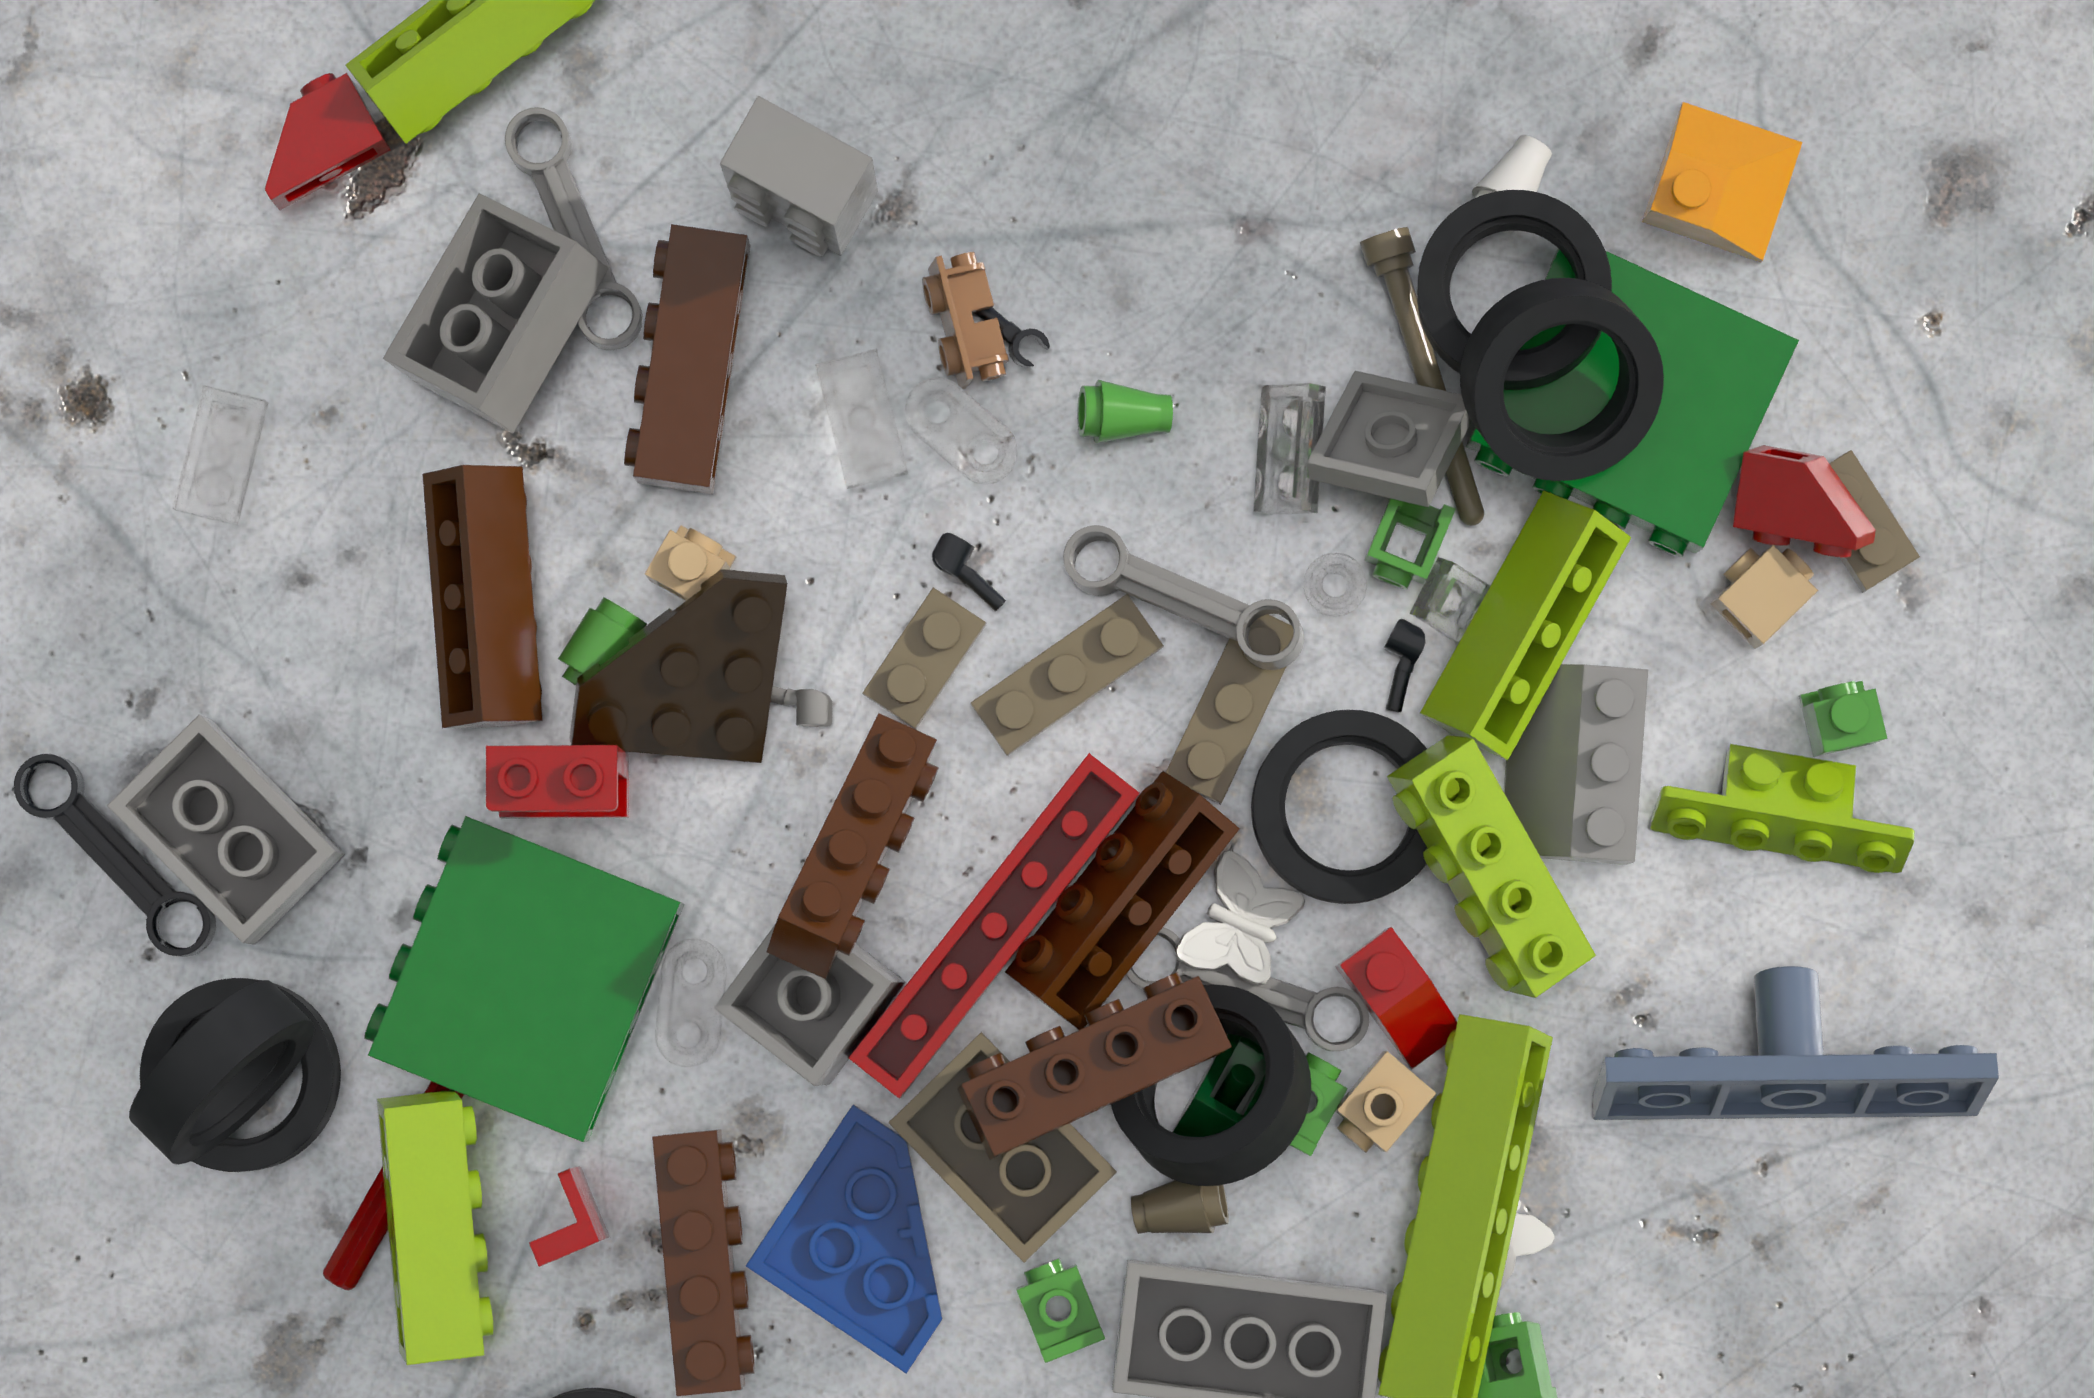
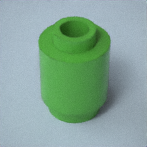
M603 597L596 610L589 607L560 654L558 660L568 666L562 677L576 685L577 678L597 662L601 666L629 644L628 639L644 628L647 623Z

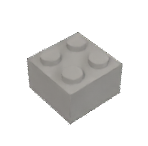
M774 925L714 1006V1009L813 1086L829 1085L906 982L857 944H855L850 956L838 952L826 979L766 952L775 927Z

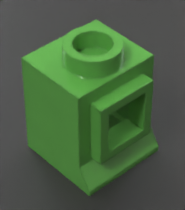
M1390 498L1364 561L1376 565L1372 575L1383 582L1408 590L1411 580L1423 585L1428 578L1456 509L1445 504L1441 509H1438L1431 505L1425 507ZM1396 524L1425 535L1414 563L1385 551Z

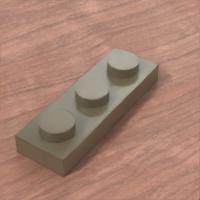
M1126 594L971 702V706L1006 756H1008L1158 652L1164 645L1129 595Z
M1267 614L1255 620L1250 626L1248 634L1249 645L1252 651L1257 654L1274 655L1280 653L1288 646L1293 638L1294 630L1292 625ZM1229 638L1166 773L1201 796L1221 805L1286 667L1277 670H1266L1255 666L1246 658L1238 641Z

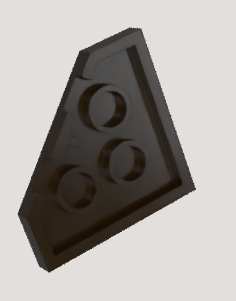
M721 569L701 584L699 592L672 611L669 608L629 638V644L601 666L597 662L580 675L576 683L569 736L571 745H617L625 752L762 763L788 584L785 575Z

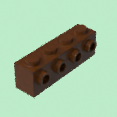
M671 224L669 241L658 240L653 278L663 279L659 304L648 303L643 334L644 340L653 341L650 366L639 365L634 390V403L644 404L640 429L629 428L624 457V465L634 467L633 477L639 484L713 494L751 246L747 235Z
M459 465L424 473L422 476L442 728L507 727L543 721L541 707L542 688L539 681L536 644L537 625L534 618L531 581L532 562L529 555L526 517L527 498L524 491L523 467Z
M878 713L777 918L766 951L767 953L826 979L838 952L850 956L865 923V920L856 916L863 900L875 904L890 871V868L881 865L888 849L900 852L915 819L906 814V811L913 798L924 802L936 777L939 767L929 763L937 739Z
M1162 771L1155 781L1140 793L1134 808L1116 831L1100 844L1096 856L1076 882L1060 895L1056 907L1036 933L1020 946L1016 958L1005 973L1078 1030L1085 1028L1088 1023L1084 1015L1103 1005L1240 828L1199 793L1165 771Z
M1176 972L1144 987L1143 990L1147 1000L1124 1010L1120 999H1117L1085 1014L1084 1017L1089 1026L1065 1036L1061 1026H1058L1027 1040L1025 1044L1030 1053L1006 1063L1002 1053H999L966 1068L970 1080L962 1083L957 1090L989 1159L991 1160L1230 1049L1232 1046L1200 977L1197 976L1183 983L1179 973Z
M721 1129L652 1136L676 1396L742 1390L745 1386V1375L755 1374L752 1336H741L738 1310L749 1309V1298L745 1270L735 1271L732 1245H742L743 1235L739 1206H728L726 1181L737 1180L733 1141L722 1142Z

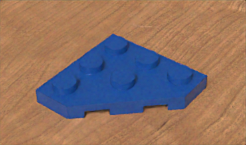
M853 1104L746 1264V1267L906 1374L943 1318L908 1143L899 1134Z

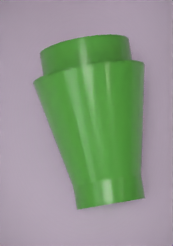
M1097 380L1095 386H1081L1077 421L1079 435L1082 437H1094L1095 443H1101L1155 432L1169 433L1171 431L1173 420L1171 395L1155 394L1102 380Z

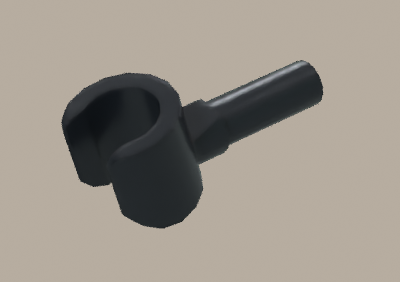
M994 308L974 312L984 321L998 318L1002 338L1009 344L1010 358L1021 367L1034 366L1029 360L1022 357L1019 352V343L1025 336L1034 338L1046 350L1050 348L1048 338L1044 333L1031 328L1021 330Z
M952 533L942 534L932 552L934 565L939 570L958 578L963 584H967L994 611H997L1006 600L977 571L966 566L975 547Z
M1404 619L1397 621L1384 646L1385 649L1401 657L1395 669L1386 709L1396 712H1402L1410 675L1413 673L1414 665L1426 643L1423 630Z

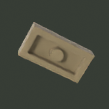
M1850 450L1829 464L1876 530L1874 543L1857 550H1852L1851 557H1840L1863 593L1920 556L1855 454Z
M933 587L862 694L916 730L986 626V622Z

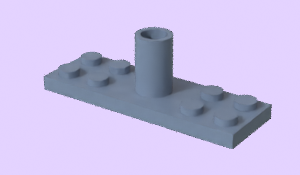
M1775 967L1760 971L1754 976L1759 1056H1718V1051L1712 1048H1690L1681 1051L1679 1056L1654 1057L1653 1052L1648 1049L1630 1048L1620 1050L1614 1054V1057H1605L1592 1095L1594 1120L1977 1116L1999 1079L1997 1053H1978V1049L1974 1046L1953 1045L1940 1049L1938 1054H1913V1050L1910 1047L1886 1046L1876 1049L1873 1052L1874 1054L1824 1055L1818 973L1806 967Z

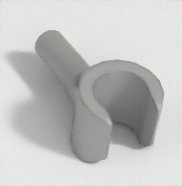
M773 686L771 702L785 706H797V726L826 727L832 724V700L826 693L814 689L793 690Z

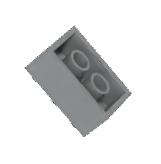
M757 96L720 162L731 199L737 202L734 207L735 210L766 227L771 219L787 226V229L792 233L790 240L820 257H823L827 249L842 256L878 192L872 157L760 96Z
M479 193L383 359L421 386L514 433L609 268L576 241Z
M200 714L107 805L242 943L254 945L345 855L211 719Z

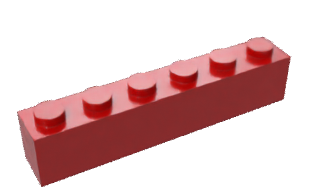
M1089 753L848 1059L896 1097L902 1098L1060 895L1095 853L1100 844L1132 806L1140 792Z

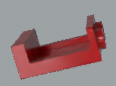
M617 745L486 746V808L492 812H499V818L501 819L629 818V754Z

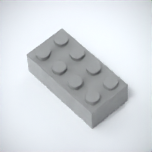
M1127 1260L1112 1391L1113 1393L1154 1398H1375L1387 1294L1380 1290Z

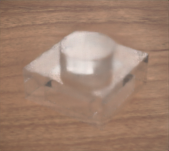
M1438 557L1409 614L1449 639L1460 642L1490 585L1458 564Z

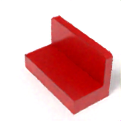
M580 1166L558 1173L577 1222L529 1242L539 1267L610 1237Z

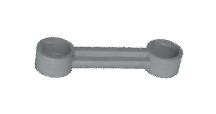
M539 107L525 109L515 115L507 126L505 132L507 152L518 169L532 176L554 231L579 243L609 268L580 317L578 324L586 339L594 346L604 350L622 349L631 344L641 331L643 324L641 307L635 295L625 286L618 284L614 278L567 163L571 153V138L564 122L557 114L548 109ZM547 121L555 125L558 131H561V147L558 153L547 162L532 163L523 159L517 152L516 141L518 134L530 122ZM600 296H619L631 306V323L626 331L616 338L605 339L598 337L592 332L590 327H587L586 314L588 308Z
M1092 525L1084 527L1075 532L1065 546L1063 553L1065 569L1075 585L1087 594L1104 596L1117 590L1238 641L1246 658L1252 664L1262 669L1277 670L1284 668L1294 662L1301 653L1304 644L1303 628L1295 612L1283 602L1265 599L1251 605L1243 603L1131 555L1121 537L1115 531L1105 526ZM1094 541L1112 542L1117 547L1119 553V562L1114 573L1100 581H1088L1083 578L1075 569V561L1081 549ZM1267 614L1281 615L1289 621L1294 630L1293 638L1288 646L1280 653L1274 655H1262L1253 652L1248 641L1250 626L1255 620Z
M1163 927L1157 935L1167 939L1176 950L1180 938L1171 930ZM1177 960L1176 967L1172 974L1178 972L1183 983L1199 976L1203 985L1233 986L1259 996L1275 1009L1285 1023L1305 1029L1306 1034L1315 1045L1328 1051H1344L1354 1047L1363 1039L1368 1030L1369 1012L1366 1004L1357 993L1344 987H1330L1317 993L1272 977L1268 979L1266 984L1256 985L1240 978L1228 965L1215 970L1194 969ZM1132 967L1126 974L1133 984L1142 989L1156 982L1143 980L1134 972ZM1344 995V997L1356 1005L1360 1014V1024L1349 1039L1342 1042H1329L1319 1035L1314 1026V1009L1320 1001L1327 997H1343Z

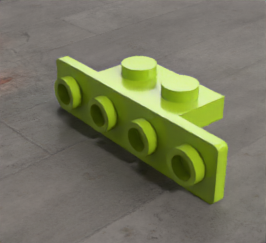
M1730 744L1725 757L1722 795L1663 786L1651 818V829L1653 831L1668 833L1683 840L1702 839L1731 844L1747 851L1765 850L1794 855L1810 862L1829 861L1857 866L1873 873L1902 872L1914 844L1915 834L1912 828L1853 818L1856 765Z

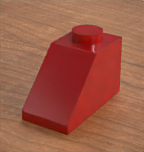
M328 73L310 81L300 90L303 97L290 103L265 186V191L270 200L279 210L390 151L357 87L347 73L338 78L333 73Z
M1392 927L1382 931L1335 966L1350 988L1364 1001L1368 1012L1411 1069L1446 1045L1450 1033L1456 1030L1457 1020L1431 979Z

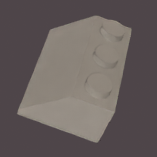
M1561 664L1508 761L1506 760L1504 793L1542 859L1628 865L1635 862L1648 669Z

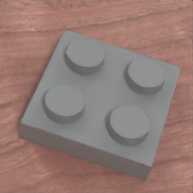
M1354 371L1307 461L1309 479L1429 507L1472 422L1465 409L1462 395Z

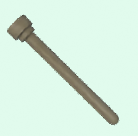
M1409 228L1394 229L1361 241L1360 245L1367 267L1374 266L1377 277L1384 276L1417 384L1446 391L1433 347L1426 337L1421 324L1417 296L1408 268L1414 266L1410 254L1416 252ZM1461 442L1446 471V476L1461 521L1466 525L1474 526L1482 521L1484 509L1463 442Z

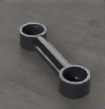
M40 754L26 760L18 769L14 779V794L19 805L33 816L55 820L147 916L146 930L153 945L165 954L180 957L193 956L207 948L216 931L215 915L196 895L176 892L84 796V779L77 766L65 758L52 754ZM46 763L56 764L63 770L66 769L71 779V792L65 803L53 809H40L34 806L28 791V784L32 774L39 766ZM183 901L195 904L203 921L202 931L196 943L187 948L175 947L164 941L159 931V919L163 910L174 903Z

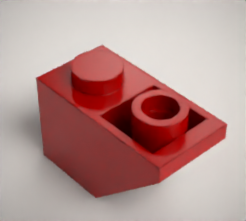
M1766 445L1744 451L1733 527L1753 531L1752 540L1769 545L1787 546L1790 545L1791 538L1814 542V552L1833 557H1851L1852 550H1857L1874 543L1875 528L1824 456Z

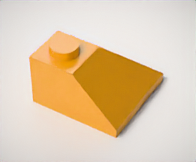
M1682 102L1642 222L1761 263L1764 259L1803 142Z

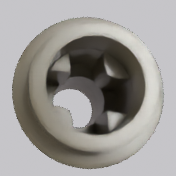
M1174 1180L1145 1191L1143 1194L1131 1196L1132 1216L1138 1234L1147 1232L1214 1233L1215 1226L1226 1225L1229 1222L1224 1185L1195 1186Z

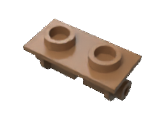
M975 252L951 257L952 268L945 269L942 255L937 256L928 268L930 276L922 278L923 292L928 310L931 315L940 313L946 336L938 339L942 366L947 376L956 375L959 390L966 389L973 380L972 372L979 371L982 381L994 380L1005 376L1004 364L1009 362L998 318L974 323L972 312L993 308L994 306L984 263H977Z

